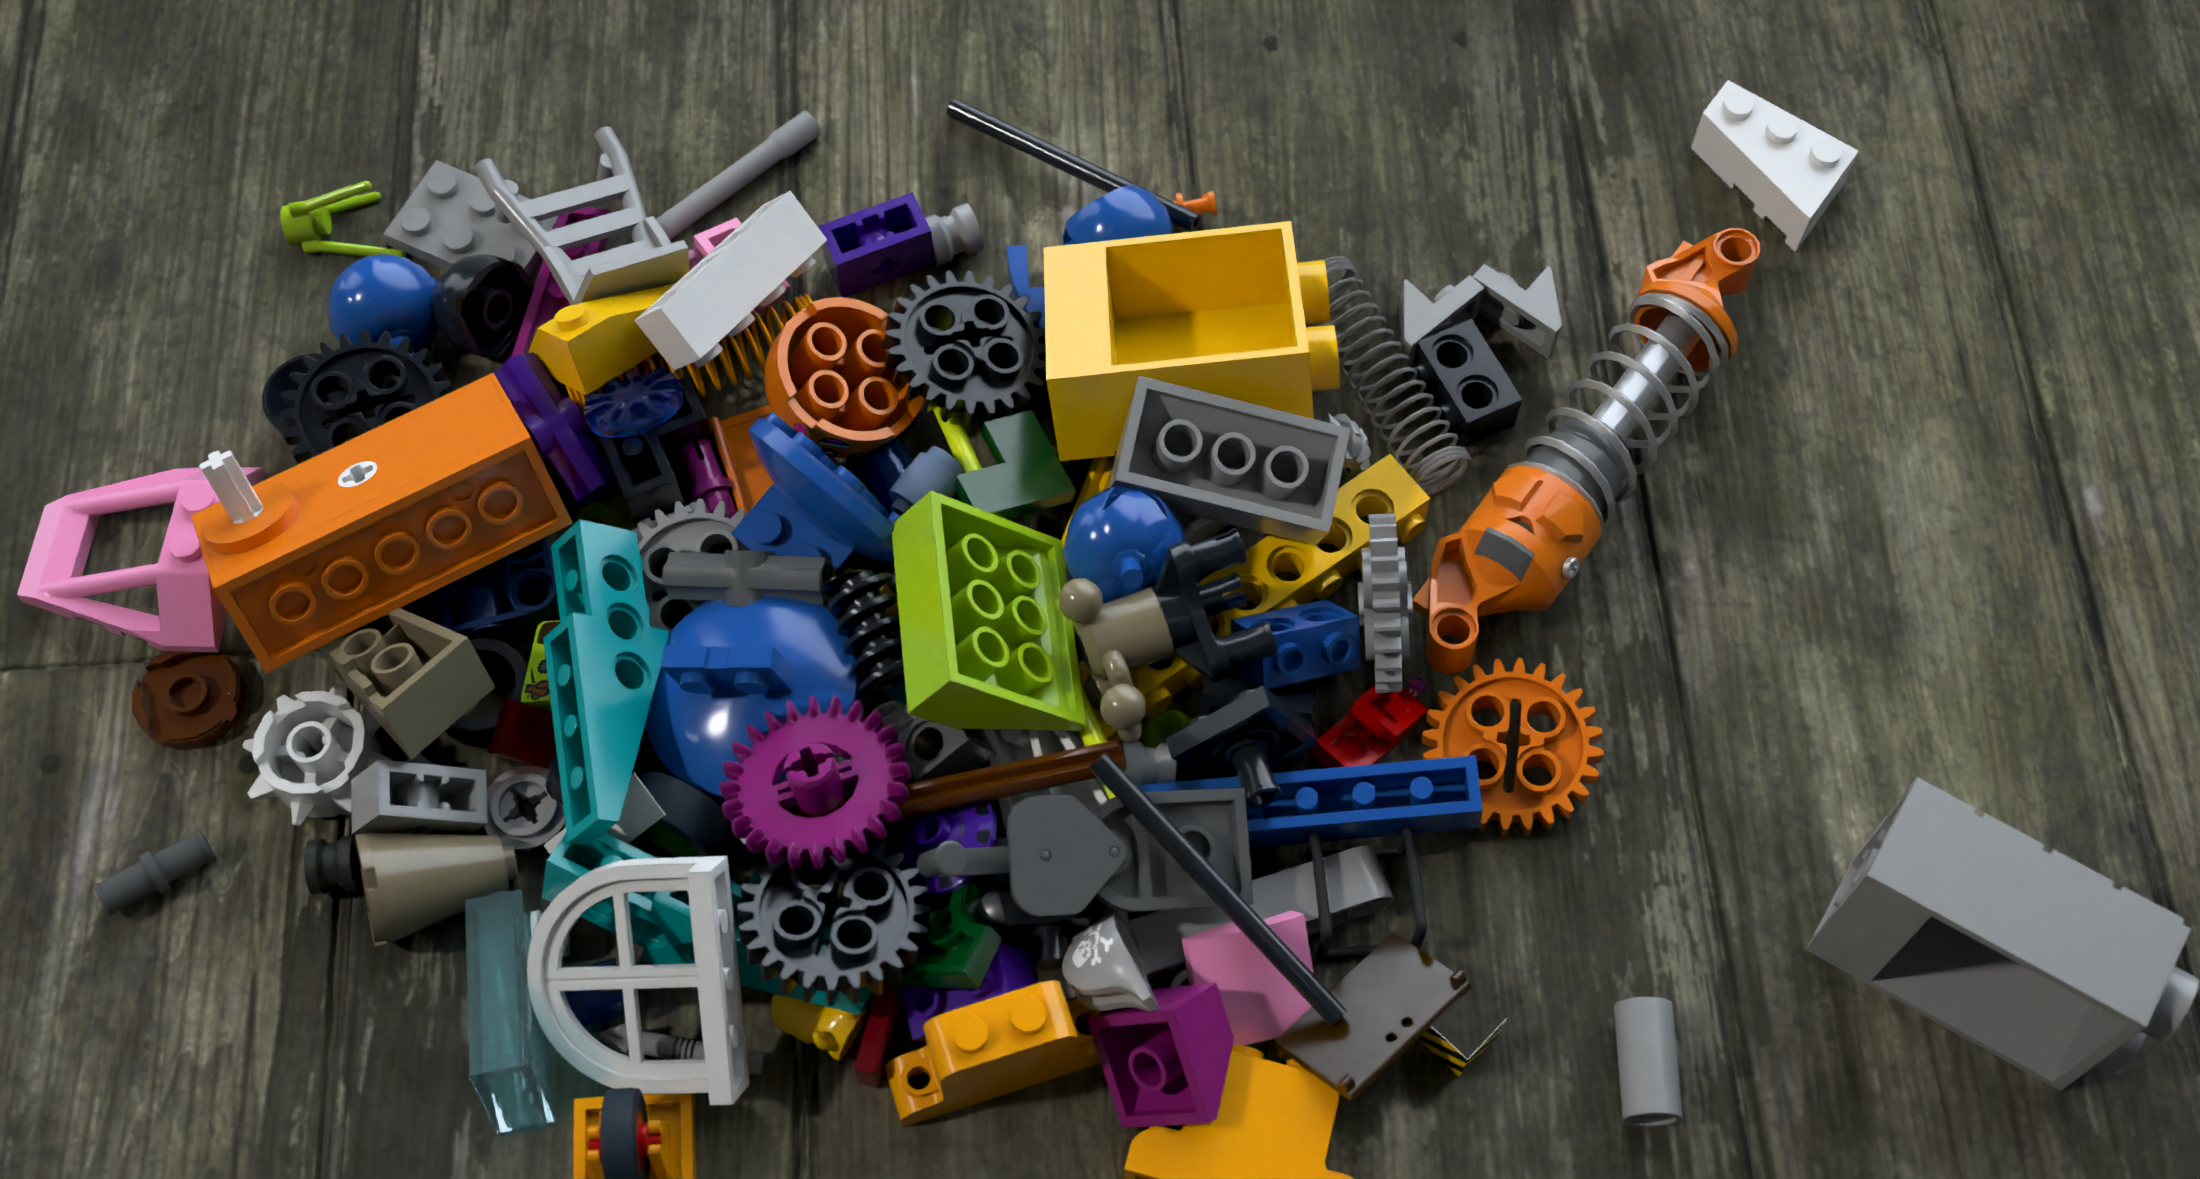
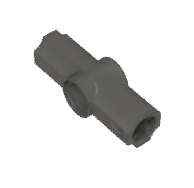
M725 550V554L691 551L669 552L668 560L663 566V586L667 591L668 599L709 601L724 599L728 606H747L764 596L783 597L812 604L826 605L831 601V596H826L821 589L825 583L836 577L831 557L777 556L775 551Z

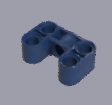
M544 537L501 558L503 573L497 574L496 580L454 589L453 585L448 584L401 607V609L431 622L440 621V626L464 635L469 640L488 638L505 643L506 641L535 635L537 626L543 621L560 620L552 551L548 540ZM527 550H537L532 557L517 559L521 553ZM543 595L547 596L543 603L537 606H527V603L532 598Z

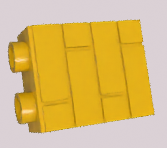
M1291 221L1044 247L1046 381L1060 461L1115 456L1139 375L1314 419L1312 392L1340 389V369L1335 326L1326 325L1306 328L1308 324L1330 322L1325 261L1316 260L1297 263Z

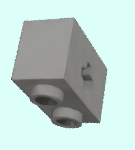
M378 759L351 780L352 834L360 835L370 832L471 835L488 824L486 770Z

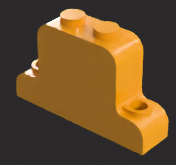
M1051 980L1027 986L931 1018L923 1025L927 1045L921 1049L898 1056L884 1066L902 1127H907L1100 1064L1092 1034H1081L1076 1028L1077 1023L1087 1021L1086 1017L1098 1010L1085 1007L1078 999L1066 1001L1060 982ZM922 1073H927L930 1076L929 1084L923 1089H913L908 1084L910 1077Z
M1233 1045L1217 1119L1209 1124L1185 1125L1180 1131L1161 1126H1149L1148 1130L1136 1135L1131 1142L1124 1167V1179H1355L1343 1173L1327 1170L1325 1165L1339 1101V1093L1292 1059L1287 1060L1286 1065L1263 1059V1053L1254 1048Z

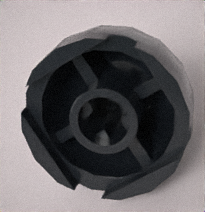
M479 254L457 260L447 267L438 279L432 296V314L437 328L451 345L462 351L483 358L486 356L493 358L504 357L514 350L527 311V302H530L534 290L531 278L520 264L494 255Z

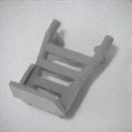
M609 126L600 128L594 135L603 151V154L600 156L596 182L520 202L517 198L518 185L511 180H503L492 159L480 160L474 167L489 197L496 204L494 215L497 221L501 223L512 222L542 256L570 305L674 284L690 271L689 252L685 241L681 240L671 243L654 216L647 218L629 157L613 129ZM619 198L623 206V210L546 231L538 222ZM629 231L634 242L575 260H571L563 251Z

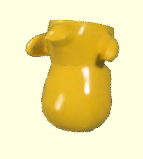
M777 994L773 995L770 1002V1017L774 1026L807 1044L815 1043L819 1049L827 1050L832 1058L838 1061L853 1046L868 1016V1011L865 1008L858 1015L810 1002L805 1003L802 1000Z

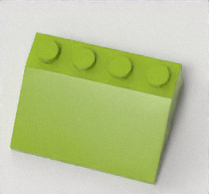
M930 490L893 522L894 530L892 532L908 714L955 729L1080 731L1087 724L1073 621L1068 620L1061 613L1058 604L1059 592L1064 584L1067 583L1062 541Z

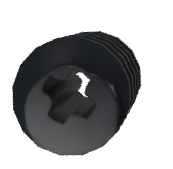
M866 569L848 572L835 577L825 583L821 589L826 596L833 597L828 605L829 612L833 616L842 617L836 623L835 629L839 635L849 637L844 643L843 651L847 655L857 657L852 663L850 670L852 674L865 679L858 688V692L862 695L883 691L905 680L901 635H897L895 631L900 627L899 614L890 615L888 609L898 602L897 593L882 594L880 590L893 580V576L889 572L874 574L873 570Z

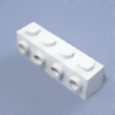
M788 191L763 204L634 321L674 371L693 362L698 368L702 367L722 351L723 348L718 342L727 334L730 337L737 335L754 321L755 317L751 314V311L759 304L761 307L769 305L786 291V287L782 282L791 275L792 278H796L815 264L817 259L813 253L827 239L792 192Z

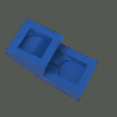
M1026 245L1006 246L1009 284L1013 285L1011 291L1012 299L1015 301L1027 296L1029 301L1025 312H1041L1042 317L1037 328H1045L1044 287L1029 288Z

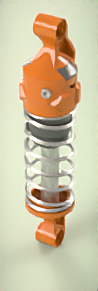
M1729 228L1715 233L1695 245L1683 241L1671 258L1660 259L1646 266L1639 293L1629 307L1630 324L1625 323L1612 328L1608 334L1611 351L1592 354L1588 361L1592 380L1582 379L1571 382L1567 389L1571 408L1562 407L1550 410L1546 416L1549 434L1529 438L1524 446L1527 459L1508 465L1461 529L1454 534L1439 539L1431 563L1430 576L1412 599L1413 610L1427 617L1425 656L1428 663L1435 670L1444 674H1456L1464 671L1471 665L1479 633V616L1508 611L1536 612L1547 610L1569 580L1577 574L1580 565L1603 535L1604 529H1607L1614 520L1615 504L1629 499L1636 489L1637 475L1650 470L1657 461L1658 447L1669 443L1678 432V419L1690 415L1698 404L1699 391L1712 385L1719 372L1722 371L1737 351L1738 335L1723 308L1720 294L1735 295L1743 292L1749 286L1760 253V243L1751 232L1741 228ZM1633 332L1638 342L1643 346L1635 359L1624 355L1619 349L1617 339L1621 333ZM1602 360L1618 361L1626 369L1614 387L1604 383L1598 375L1597 366ZM1676 371L1687 375L1690 385L1676 386L1668 382ZM1695 375L1705 377L1702 381L1697 382ZM1588 387L1599 390L1606 397L1592 416L1585 413L1577 402L1576 394L1580 388ZM1669 392L1689 393V399L1681 409L1676 410ZM1661 395L1666 402L1669 413H1655L1648 411V409L1657 397ZM1559 416L1570 417L1563 419L1556 428L1555 421ZM1647 419L1669 420L1668 428L1662 436L1655 438L1650 422ZM1638 423L1644 429L1648 441H1636L1628 438ZM1627 447L1648 448V455L1640 465L1634 467ZM1627 476V484L1622 488V480ZM1455 636L1463 642L1449 644L1444 642L1441 637Z

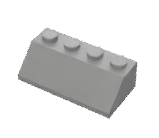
M1139 375L1119 440L1109 488L1126 486L1133 489L1148 490L1156 493L1174 511L1317 545L1330 531L1351 428Z

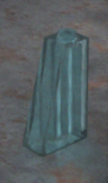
M523 889L509 892L498 891L488 896L465 900L470 1078L499 1137L557 1125L549 1041L534 1013L527 984V960L532 939L530 925L531 909Z

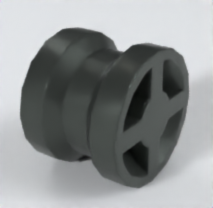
M355 835L343 836L337 843H328L323 838L307 841L304 851V873L307 887L312 895L326 894L333 887H342L346 892L362 889L363 885Z

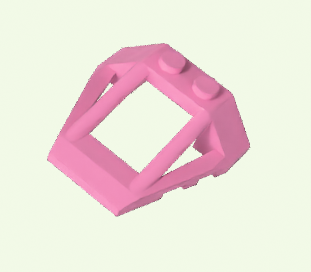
M200 467L172 469L66 495L44 507L17 596L24 603L74 620L80 617L103 625L108 632L123 637L129 634L141 638L149 646L163 651L219 652L229 613L213 589L191 515L220 502ZM241 467L251 486L264 481L265 472L263 468ZM175 502L158 563L82 576L101 515ZM157 585L159 616L83 597Z

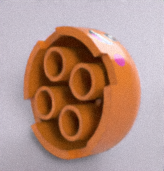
M831 297L820 299L810 303L807 308L794 315L775 338L769 350L764 371L765 391L772 412L797 433L800 431L825 452L826 456L837 458L861 457L888 446L907 428L919 413L924 401L922 396L908 401L905 396L909 383L894 385L892 380L896 368L886 367L884 364L888 350L882 348V343L886 332L887 320L885 318L889 314L874 305L852 298Z

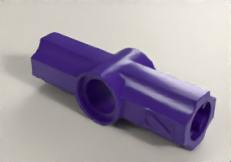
M534 352L529 354L521 353L506 361L500 369L494 372L530 435L543 463L546 461L549 463L577 508L596 502L616 487L617 480L613 476L612 471L589 439L590 431L582 413L569 397H562Z

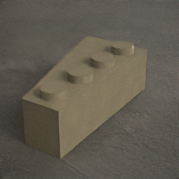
M401 608L318 648L327 664L411 760L460 717L471 712L478 702L495 688L468 637Z

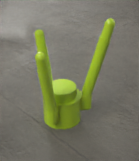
M369 181L350 185L306 201L289 203V205L282 206L280 218L284 236L290 245L302 243L304 254L328 252L364 257L380 254L396 255L404 258L406 256L403 250L322 241L324 235L331 234L332 232L330 214L363 206L364 204L381 199L379 192L357 195L371 189L372 184Z

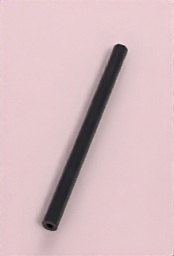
M956 98L952 99L947 107V116L1107 193L1126 185H1133L1150 191ZM1152 192L1167 208L1172 224L1189 232L1197 230L1201 222L1200 214Z
M1104 752L1096 759L1089 769L1330 1026L1340 1020L1347 1009L1109 754Z

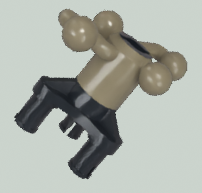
M1236 528L1189 545L1187 541H1183L1166 547L1167 553L1155 586L1102 604V592L1095 583L1085 578L1074 579L1065 567L1067 583L1064 584L1059 592L1058 604L1061 613L1068 620L1073 621L1074 634L1089 671V675L1084 681L1085 693L1091 706L1101 711L1104 721L1118 730V734L1124 742L1132 743L1139 739L1142 732L1140 721L1146 711L1145 698L1133 686L1129 671L1177 656L1210 679L1211 682H1216L1232 675L1231 670L1278 655L1275 638L1267 621L1220 638L1218 634L1212 633L1207 619L1225 611L1248 605L1245 592L1237 591L1222 597L1226 592L1243 587L1241 579L1236 572L1224 578L1197 586V584L1201 583L1200 577L1239 563H1247L1246 551Z

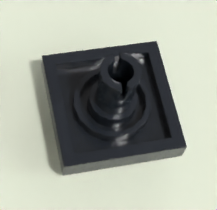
M1261 686L1257 689L1239 693L1231 700L1230 704L1208 716H1201L1190 720L1183 726L1181 731L1166 738L1165 741L1171 758L1202 779L1238 777L1241 788H1245L1246 805H1249L1250 808H1260L1272 804L1281 796L1280 787L1277 786L1271 767L1317 743L1318 739L1311 722L1264 686Z

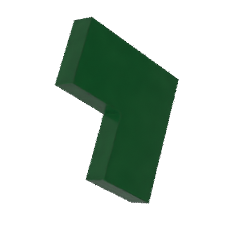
M1032 410L984 422L981 434L997 465L959 474L956 476L954 485L963 503L1004 519L1072 502L1076 491Z

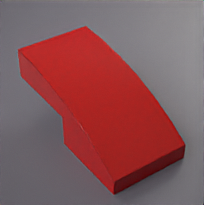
M1374 685L1354 702L1348 715L1318 738V742L1313 744L1309 754L1325 768L1379 764L1424 718L1429 709L1403 687L1402 692L1375 693Z

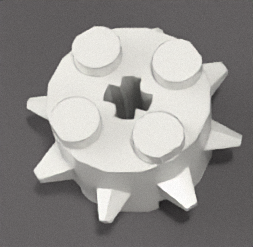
M334 684L329 692L309 691L298 693L295 695L298 700L295 701L286 695L280 696L276 699L278 711L274 714L270 710L264 715L254 734V739H248L243 742V748L252 752L254 762L258 765L261 773L247 792L252 801L278 796L291 809L292 825L301 826L307 816L320 818L335 817L339 814L351 815V780L378 759L393 761L382 755L381 746L374 735L381 725L368 710L357 712L344 698L343 685Z

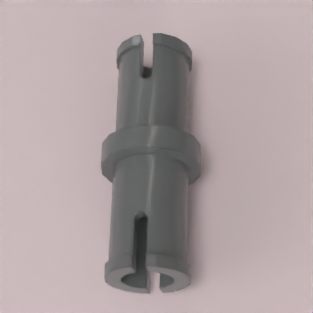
M198 829L188 837L171 844L155 854L150 850L139 855L141 861L101 883L94 884L93 887L104 908L112 916L122 908L157 890L160 894L171 890L170 883L210 861L217 860L202 831Z

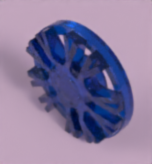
M656 367L650 374L641 375L639 368L633 370L632 374H630V371L624 372L626 380L618 382L616 377L612 378L611 381L603 385L604 391L600 394H588L587 399L584 401L586 407H583V411L590 430L602 437L621 438L646 432L666 422L680 409L684 401V393L673 372L669 374L665 368Z

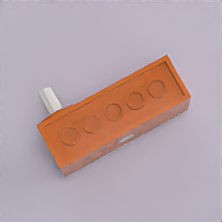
M494 372L254 486H251L230 450L223 454L219 450L208 455V461L200 464V469L220 502L191 515L213 589L265 673L573 524L530 435Z

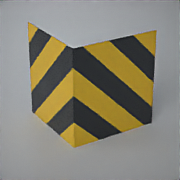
M1507 1018L1468 1059L1432 1026L1418 1039L1460 1077L1498 1037Z

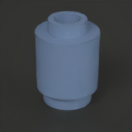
M932 446L927 453L920 452L888 491V495L893 501L890 509L892 512L894 511L899 516H902L930 490L952 498L957 492L954 487L956 476L965 473L964 468L953 456L937 446Z

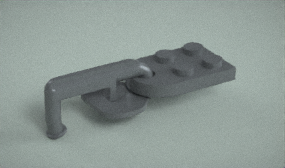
M1245 788L1144 792L1249 905L1254 904ZM1071 795L1028 797L1018 802L1008 816V846L963 848L958 842L949 840L941 843L935 849L924 852L917 860L918 871L921 875L928 878L1010 874L1011 894L1015 903L1021 910L1033 916L1077 914L1094 897L1106 906L1126 912L1218 907L1116 797L1104 801L1091 812Z

